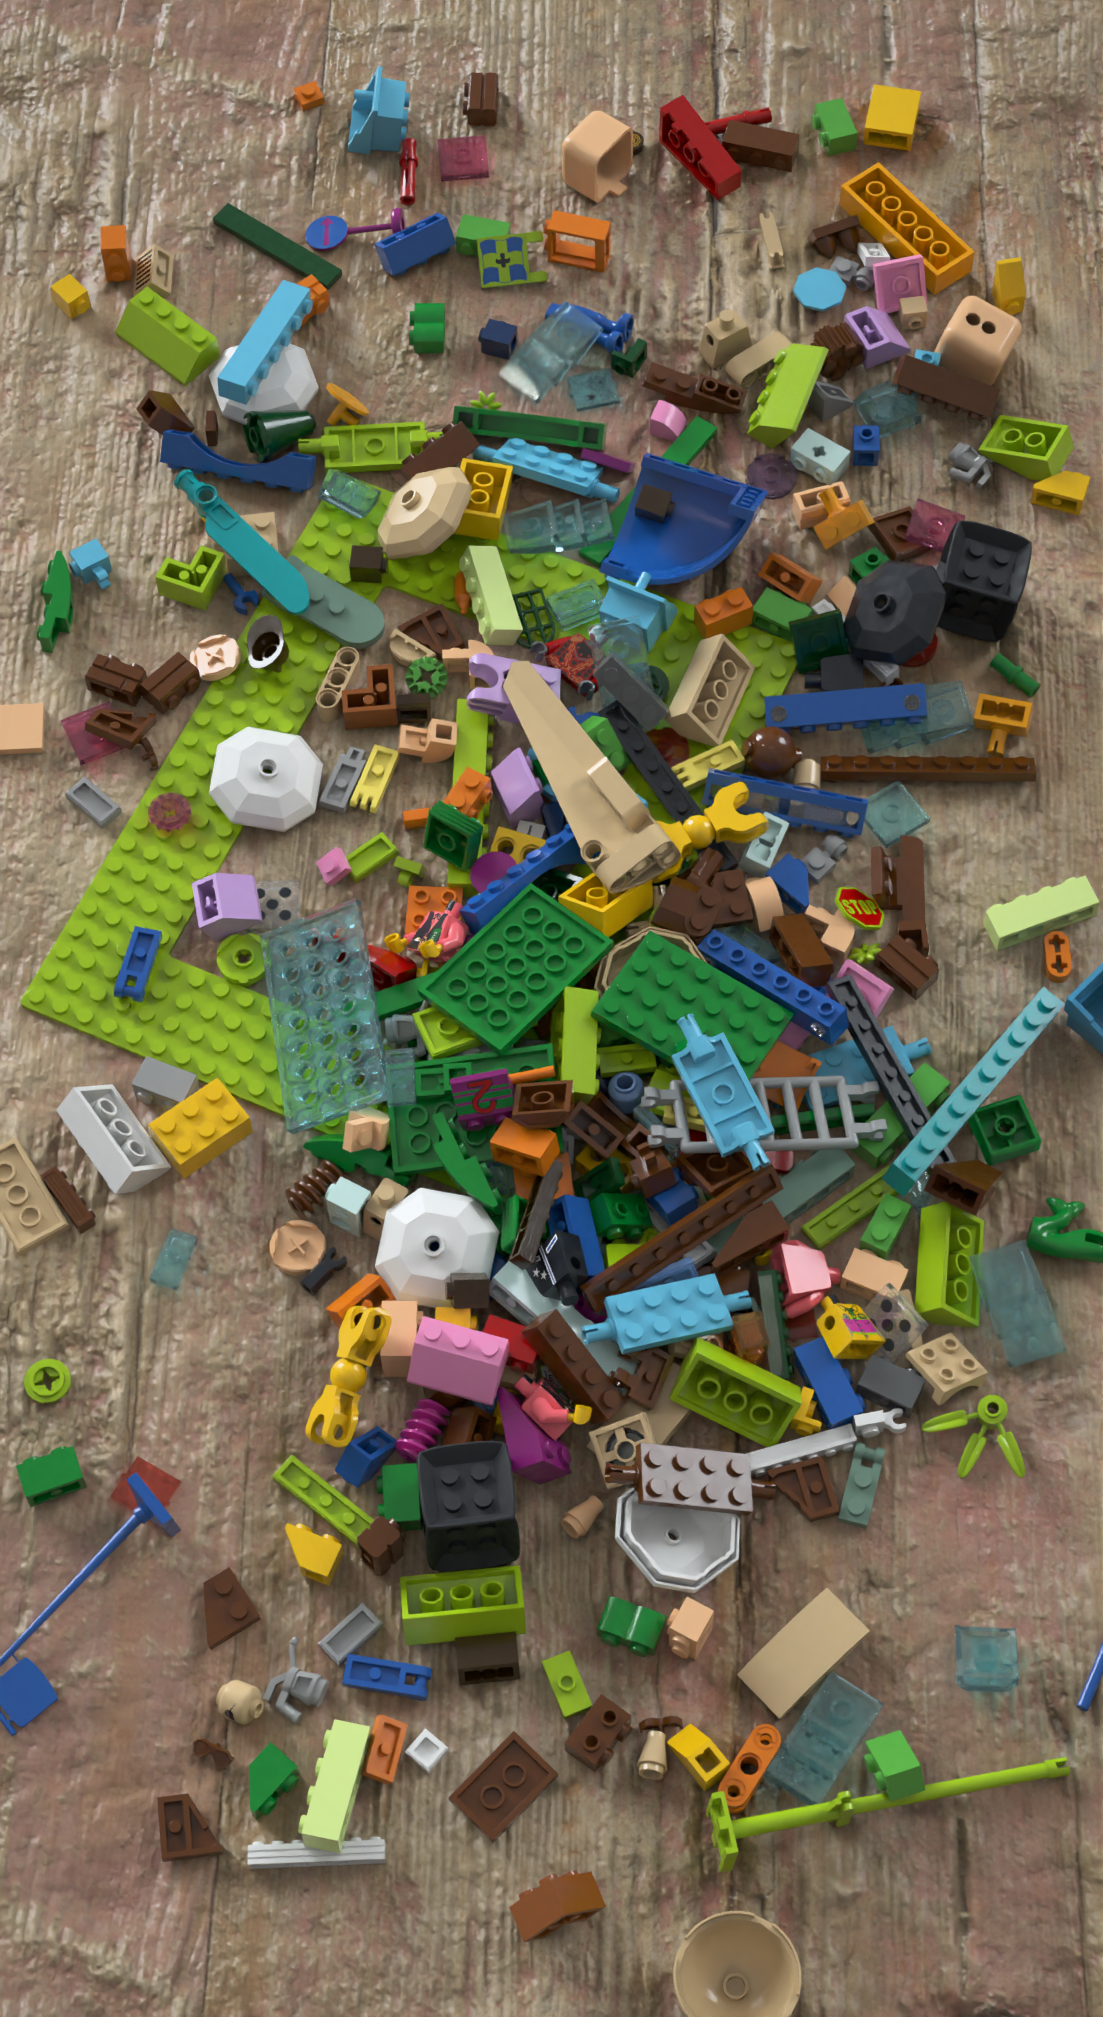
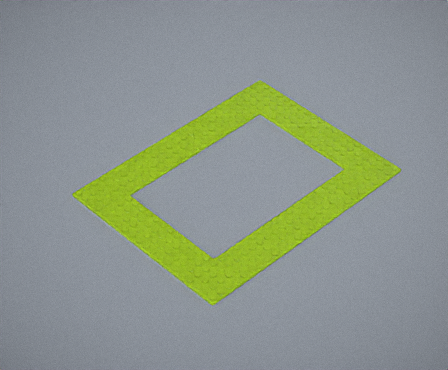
M338 474L289 556H296L307 566L374 604L383 589L391 588L435 606L443 604L446 610L462 615L461 609L454 598V579L457 573L462 572L459 568L461 556H463L468 546H497L512 595L542 588L552 620L555 623L553 641L567 636H574L577 633L589 641L597 631L601 632L599 609L609 590L608 582L604 577L605 574L599 572L598 569L500 533L498 541L452 534L432 553L392 560L388 558L387 574L383 573L382 584L351 582L349 564L352 545L382 547L378 541V528L394 493L345 474ZM620 579V581H623L630 585H636V583ZM646 588L645 591L665 598L668 603H673L678 609V613L668 632L662 631L649 654L643 651H633L623 643L611 641L601 651L606 657L613 651L633 672L645 665L656 666L663 670L668 677L670 688L663 702L670 707L700 640L704 639L694 624V605ZM540 593L532 595L535 607L544 606ZM528 596L518 599L522 611L530 609L531 605ZM263 597L237 640L242 653L238 667L229 676L211 683L21 998V1005L25 1009L144 1059L148 1056L196 1074L198 1081L206 1085L218 1077L232 1096L322 1134H344L345 1124L348 1121L349 1111L371 1107L389 1116L388 1104L382 1107L351 1069L350 1061L372 1047L384 1052L388 1057H395L403 1061L401 1052L352 1031L340 1034L339 1028L335 1024L243 986L232 984L219 976L170 956V953L196 911L192 883L218 873L245 825L231 823L209 795L217 745L247 727L299 735L316 705V695L339 649L346 647L337 642L333 636L298 616L283 611ZM471 603L467 609V614L462 616L478 622ZM546 610L539 611L538 615L541 624H549ZM525 614L524 618L528 629L536 627L537 622L534 614ZM262 616H276L281 621L284 640L289 648V656L282 665L280 673L267 671L262 668L256 669L249 664L247 635L250 627ZM750 626L724 635L755 666L721 743L733 740L740 752L743 742L755 730L766 727L764 697L783 695L797 668L792 642ZM552 627L546 628L544 631L547 640L551 637ZM539 630L531 632L532 642H543ZM526 634L519 636V638L527 640ZM651 679L648 680L646 684L648 687L653 689L659 688L652 684ZM664 718L650 732L646 731V735L670 768L714 748L713 746L681 737ZM631 762L622 776L623 779L637 795L647 801V809L655 821L673 824L672 818ZM746 764L731 772L742 774ZM270 769L263 770L264 773H272ZM706 783L687 791L703 814L704 810L707 809V805L702 804ZM712 784V794L716 796L717 792L725 786ZM693 848L692 855L686 858L689 868L698 857ZM576 863L571 875L584 879L592 874L593 871L588 864ZM653 906L630 923L648 920L654 910ZM135 926L162 932V940L142 1002L133 1001V998L126 996L123 999L114 997V988ZM624 927L611 936L614 939V946L626 940ZM128 980L127 986L135 987L136 981ZM532 1027L521 1037L540 1040ZM550 1036L543 1039V1041H548V1044H550ZM520 1039L514 1044V1048H517ZM416 1058L406 1063L420 1062L422 1060ZM389 1126L387 1144L391 1146ZM508 1165L488 1169L492 1177L487 1180L490 1188L497 1187L503 1202L510 1200L512 1194ZM446 1170L419 1173L422 1176L462 1192ZM503 1203L499 1204V1208L503 1209Z

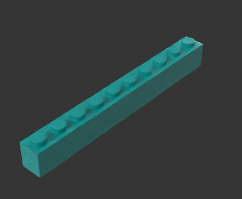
M1042 987L897 1157L881 1179L904 1197L1054 1020L1065 1003L1045 987Z

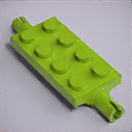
M425 421L324 427V435L321 438L298 439L299 453L301 454L322 453V456H325L326 474L400 470L404 466L402 461L412 453L417 456L423 451L421 446L432 437L437 440L443 433L427 432L425 430Z

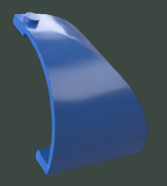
M646 453L641 462L642 469L625 519L608 558H605L601 563L599 572L604 573L605 578L610 576L618 580L623 579L637 583L642 572H647L651 575L649 585L678 583L699 576L719 564L736 548L759 514L769 491ZM643 484L673 493L672 502L676 503L672 517H666L664 524L635 515V506Z

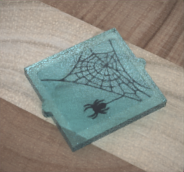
M610 368L567 377L571 390L570 397L574 400L577 412L620 403L616 390L617 383L613 381Z

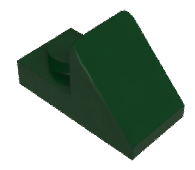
M615 1157L608 1158L573 1181L576 1197L587 1198L589 1202L601 1193L621 1194L620 1187L626 1184L619 1158Z

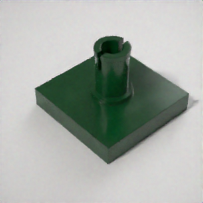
M839 609L788 622L799 673L819 669L822 658L849 654L842 613Z

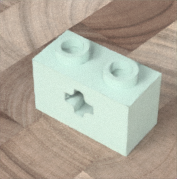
M809 428L791 447L790 464L796 469L810 474L817 481L826 483L829 486L836 483L849 467V450Z

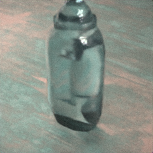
M927 1171L909 1190V1198L913 1207L918 1212L917 1216L921 1218V1208L927 1207L931 1200V1194L923 1191L929 1179Z

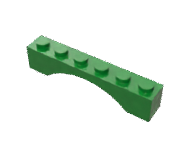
M461 405L454 406L453 413L455 425L462 421L471 434L519 438L598 450L605 449L607 423Z

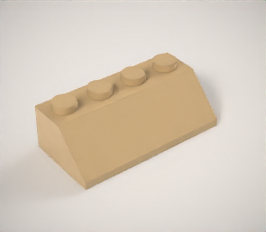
M723 633L700 640L669 707V713L665 716L664 720L681 737L713 747L721 745L755 666Z

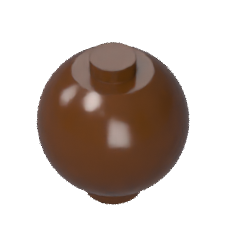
M766 726L755 730L743 742L741 748L745 764L750 772L759 778L768 780L784 776L791 768L794 769L795 764L802 759L801 749L795 746L792 737L783 729L774 726Z

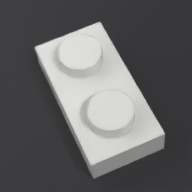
M858 243L857 253L868 269L873 270V264L890 261V256L882 243Z

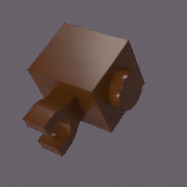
M647 1142L636 1146L640 1157L629 1162L632 1174L628 1175L635 1191L640 1189L647 1199L677 1184L672 1166L660 1147L651 1151Z

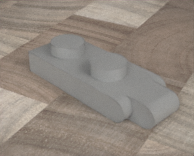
M350 746L347 754L342 753L319 800L321 807L345 814L367 763L364 760L366 757L365 750Z

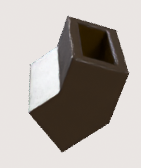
M430 693L397 695L398 724L430 722Z

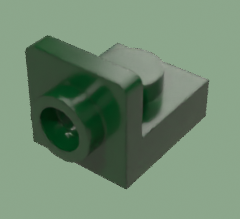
M638 338L633 346L628 347L625 355L614 350L611 353V369L620 375L633 378L647 359V341Z

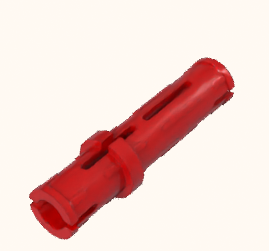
M769 107L750 112L745 110L742 111V114L704 123L714 135L725 133L729 120L760 125L771 123L772 115Z
M405 138L402 141V156L399 158V165L401 167L400 202L403 205L415 203V173L418 166V158L416 157L417 141L413 138Z

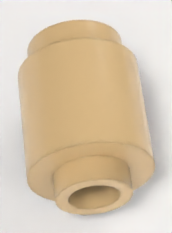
M803 759L796 763L794 766L793 785L820 790L821 766L812 759Z

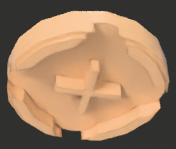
M214 635L202 640L198 644L199 647L196 651L193 650L190 654V662L198 668L201 680L215 681L229 676L236 670L241 661L242 653L233 638L230 639L226 635Z
M292 1220L285 1223V1226H282L280 1229L278 1228L273 1233L270 1240V1256L275 1266L283 1273L292 1276L307 1275L320 1261H324L327 1252L326 1239L315 1224L305 1220Z

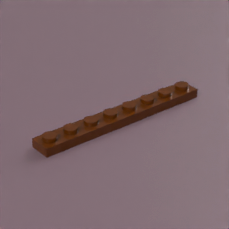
M830 755L820 757L821 780L1036 782L1037 773L1034 758L1024 756L1016 758H1001L998 756L920 757L915 755L910 757H893L890 755L882 757H867L864 755Z
M772 1164L765 1168L761 1166L760 1170L744 1177L579 1286L590 1310L597 1313L605 1307V1297L629 1292L784 1189Z

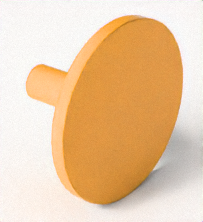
M328 383L326 385V389L340 401L327 419L329 424L336 426L341 418L349 425H356L359 419L348 412L347 408L362 416L369 414V410L350 393L335 384Z

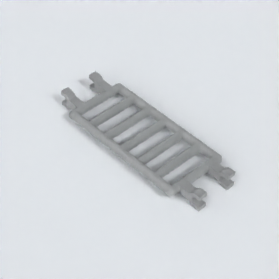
M843 1076L752 1078L750 1081L770 1122L771 1117L765 1089L781 1088L791 1139L775 1140L774 1135H771L759 1141L763 1151L855 1149L859 1145L858 1139L869 1138L872 1141H883L882 1132L887 1131L886 1120L878 1119L870 1123H855L851 1101L861 1100L864 1103H875L874 1094L879 1093L877 1081L866 1082L862 1085H847L846 1079ZM672 1080L669 1085L670 1090H659L655 1087L644 1088L645 1096L641 1098L642 1109L673 1105L677 1127L665 1128L659 1125H651V1135L647 1137L650 1148L660 1147L665 1144H680L681 1152L686 1154L720 1153L705 1123L707 1142L690 1141L682 1091L688 1090L682 1080ZM820 1087H836L846 1138H830ZM793 1088H809L819 1138H802Z

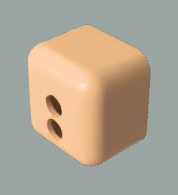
M593 111L562 143L563 181L566 185L596 203L600 202L609 192L620 198L627 190V186L620 181L628 174L633 163V129L602 111Z
M968 296L961 301L934 352L941 353L939 366L992 386L1010 356L1021 334L1022 326L1020 321L1012 315L979 297Z

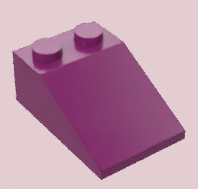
M499 1387L497 1396L512 1472L540 1485L571 1474L569 1466L571 1456L560 1438L558 1437L556 1441L553 1440L521 1408L524 1400L523 1397L503 1387Z

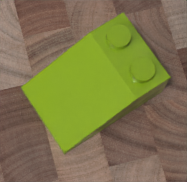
M999 415L980 446L979 453L1028 479L1042 481L1060 472L1074 446L1069 425Z

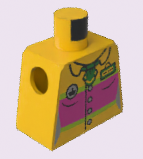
M831 1294L821 1301V1306L825 1313L817 1320V1326L834 1359L868 1360L886 1342L882 1334L858 1305L841 1304L835 1294Z

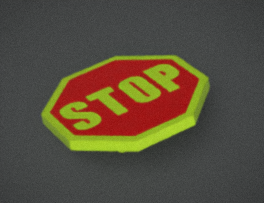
M839 887L834 902L844 918L863 930H880L885 915L876 901L856 887Z

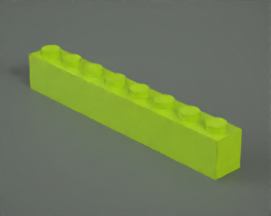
M457 699L456 723H458L454 751L453 786L467 767L487 776V771H492L493 759L492 755H488V748H493L494 733L489 732V726H494L495 716L470 710L467 706V699ZM490 801L487 805H484L477 817V820L483 825L477 859L488 853V847L483 846L484 840H489V824H485V817H490ZM448 862L447 886L463 888L464 897H473L479 894L473 887L470 879L473 866L465 872Z

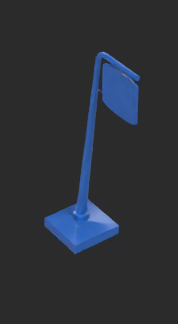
M137 1472L126 1479L138 1504V1507L133 1510L134 1514L0 1657V1667L11 1656L18 1662L0 1677V1706L10 1717L7 1720L0 1711V1721L11 1736L17 1733L10 1724L11 1721H14L23 1728L58 1699L55 1690L41 1670L26 1657L19 1661L14 1653L141 1523L145 1524L150 1520L171 1537L181 1531L172 1516Z

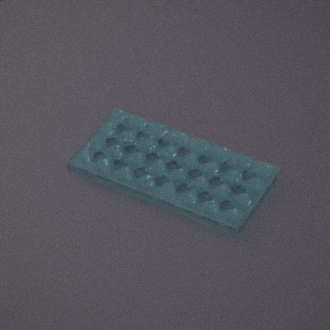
M354 898L261 934L260 939L287 1131L295 1134L347 1115L349 1111H358L391 1099L361 902ZM342 928L341 935L333 939L336 930ZM318 937L317 944L309 948L312 939ZM294 946L292 955L285 957L288 949ZM346 952L345 959L337 963L340 954ZM322 961L321 968L313 972L316 963ZM298 970L297 977L293 981H289L292 972ZM346 976H350L348 984L340 987L343 979ZM325 985L324 993L316 997L319 987ZM301 994L300 1002L292 1006L295 996ZM353 1000L352 1008L344 1012L347 1002ZM329 1009L328 1017L320 1021L323 1011ZM305 1019L303 1027L296 1030L299 1020ZM353 1025H357L355 1034L348 1037L350 1028ZM332 1034V1041L324 1046L323 1041L326 1039V1036ZM308 1043L307 1051L299 1055L302 1045ZM361 1049L360 1057L356 1061H352L351 1058L354 1052ZM336 1059L334 1068L327 1071L330 1061ZM312 1068L311 1075L303 1080V1074L306 1069ZM364 1074L365 1079L363 1083L355 1086L358 1077ZM340 1083L339 1091L331 1096V1090L334 1085ZM315 1092L314 1101L306 1105L309 1095Z

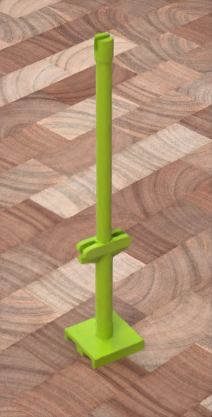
M1055 1758L1045 1760L1043 1763L925 1785V1791L891 1802L886 1793L851 1799L850 1791H843L838 1793L836 1799L830 1802L731 1820L725 1793L720 1791L711 1794L706 1816L712 1819L714 1830L711 1837L714 1848L719 1849L721 1857L719 1871L721 1873L732 1871L739 1853L736 1839L822 1822L831 1823L836 1821L838 1827L845 1826L849 1823L852 1815L1038 1779L1070 1775V1767L1057 1768L1064 1766L1067 1758Z

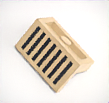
M154 244L136 258L133 296H136L146 286L163 298L171 294L173 254Z

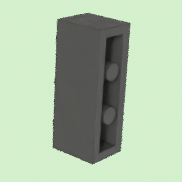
M613 651L593 670V676L649 732L669 713V707Z

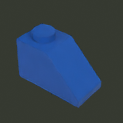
M786 854L766 872L765 878L769 876L772 878L780 899L796 914H805L809 906L808 869L800 859H794L790 854Z
M377 1426L349 1442L334 1471L340 1474L347 1483L358 1488L371 1480L396 1451L395 1442L397 1440Z

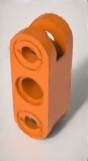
M761 1724L751 1732L720 1782L718 1792L724 1791L729 1814H738L746 1808L778 1756L781 1735L772 1725ZM766 1741L769 1745H763L761 1742ZM746 1763H751L756 1766L758 1771L753 1775H747L742 1772L741 1767ZM730 1793H735V1794H737L738 1796H737V1797H731V1796H729L728 1794H730Z

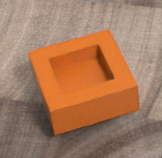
M316 81L293 88L294 96L302 111L325 104L324 96Z

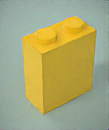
M874 84L864 129L863 144L911 151L920 107L921 91Z

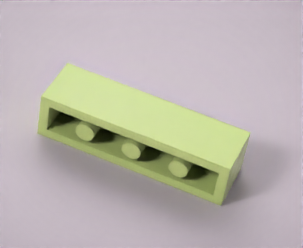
M468 546L460 558L459 568L463 572L466 590L470 594L472 610L476 613L479 632L483 636L485 645L514 646L523 628L497 546Z
M1086 876L1077 879L1072 877L1060 885L1044 887L1035 894L1029 896L1021 895L1004 905L996 904L991 906L985 912L983 925L998 951L1096 916L1099 900Z
M334 1719L332 1729L326 1730L323 1741V1748H326L323 1758H318L315 1768V1776L318 1778L316 1785L309 1788L307 1805L310 1806L307 1815L301 1816L298 1833L302 1834L304 1846L341 1853L362 1778L361 1771L371 1738L370 1726Z

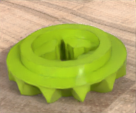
M43 1359L34 1363L28 1369L24 1378V1387L29 1397L40 1404H55L56 1400L61 1397L65 1398L66 1392L71 1388V1375L68 1368L62 1362L55 1359ZM46 1372L51 1380L56 1379V1381L52 1382L51 1391L45 1385L40 1386L45 1381L44 1373Z

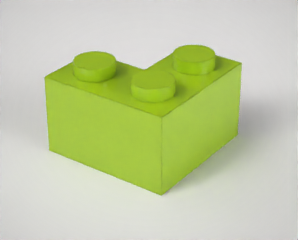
M201 545L190 565L166 557L155 576L159 595L206 611L223 577L227 573L225 554Z

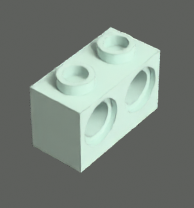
M768 812L763 814L769 822L766 833L748 842L737 867L759 878H763L770 869L789 825L788 822Z
M340 1177L336 1184H331L325 1195L330 1223L360 1238L363 1233L364 1208L371 1198V1191L343 1177Z

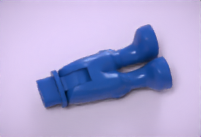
M552 303L545 314V319L552 321L555 327L561 328L585 342L597 343L606 348L610 354L614 350L621 353L624 342H628L634 325V316L628 313L622 314L618 321H611L598 312L577 305L567 306L566 303L561 305Z

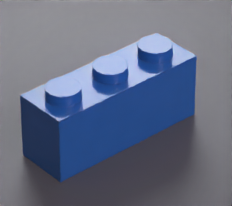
M437 212L374 245L384 271L398 276L408 271L407 268L413 265L426 263L429 257L435 254L440 255L450 250L449 247L457 243L447 217Z
M566 1194L555 1199L553 1206L550 1208V1218L548 1220L551 1236L558 1230L579 1236L588 1272L587 1279L582 1283L584 1284L605 1270L589 1200Z
M823 1336L794 1348L792 1360L805 1386L814 1390L812 1400L817 1402L816 1408L827 1430L847 1424L852 1425L854 1415L863 1414L866 1407L859 1393L855 1394L851 1387L853 1381L848 1369H842L838 1361L839 1359H834Z

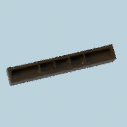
M555 1159L544 1177L537 1174L535 1176L509 1258L511 1263L522 1270L533 1266L537 1260L536 1253L541 1247L540 1240L546 1231L544 1227L550 1218L549 1211L554 1204V1195L559 1189V1186H557L558 1182L563 1176L562 1169L564 1165L558 1162L557 1159Z

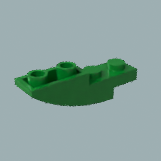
M57 550L54 559L50 560L48 564L47 581H43L41 585V596H44L46 605L44 608L43 625H39L37 630V640L40 641L42 651L53 653L59 632L70 633L74 614V593L69 570L62 551Z
M442 1111L432 1115L443 1141L434 1144L433 1147L448 1175L464 1194L479 1202L486 1211L496 1216L502 1214L499 1204L503 1203L497 1187L491 1189L487 1182L492 1177L485 1162L479 1164L476 1156L469 1157L463 1142L457 1144L454 1135L458 1134L452 1118L446 1120Z
M326 1134L313 1137L305 1142L303 1148L311 1151L314 1157L322 1160L326 1159L334 1163L343 1172L352 1173L363 1167L367 1173L389 1178L405 1188L413 1184L418 1174L395 1177L392 1149L388 1144L381 1151L367 1148L349 1152L343 1149L344 1134Z

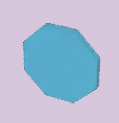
M816 267L798 276L793 293L804 308L824 312L842 303L846 285L835 271Z

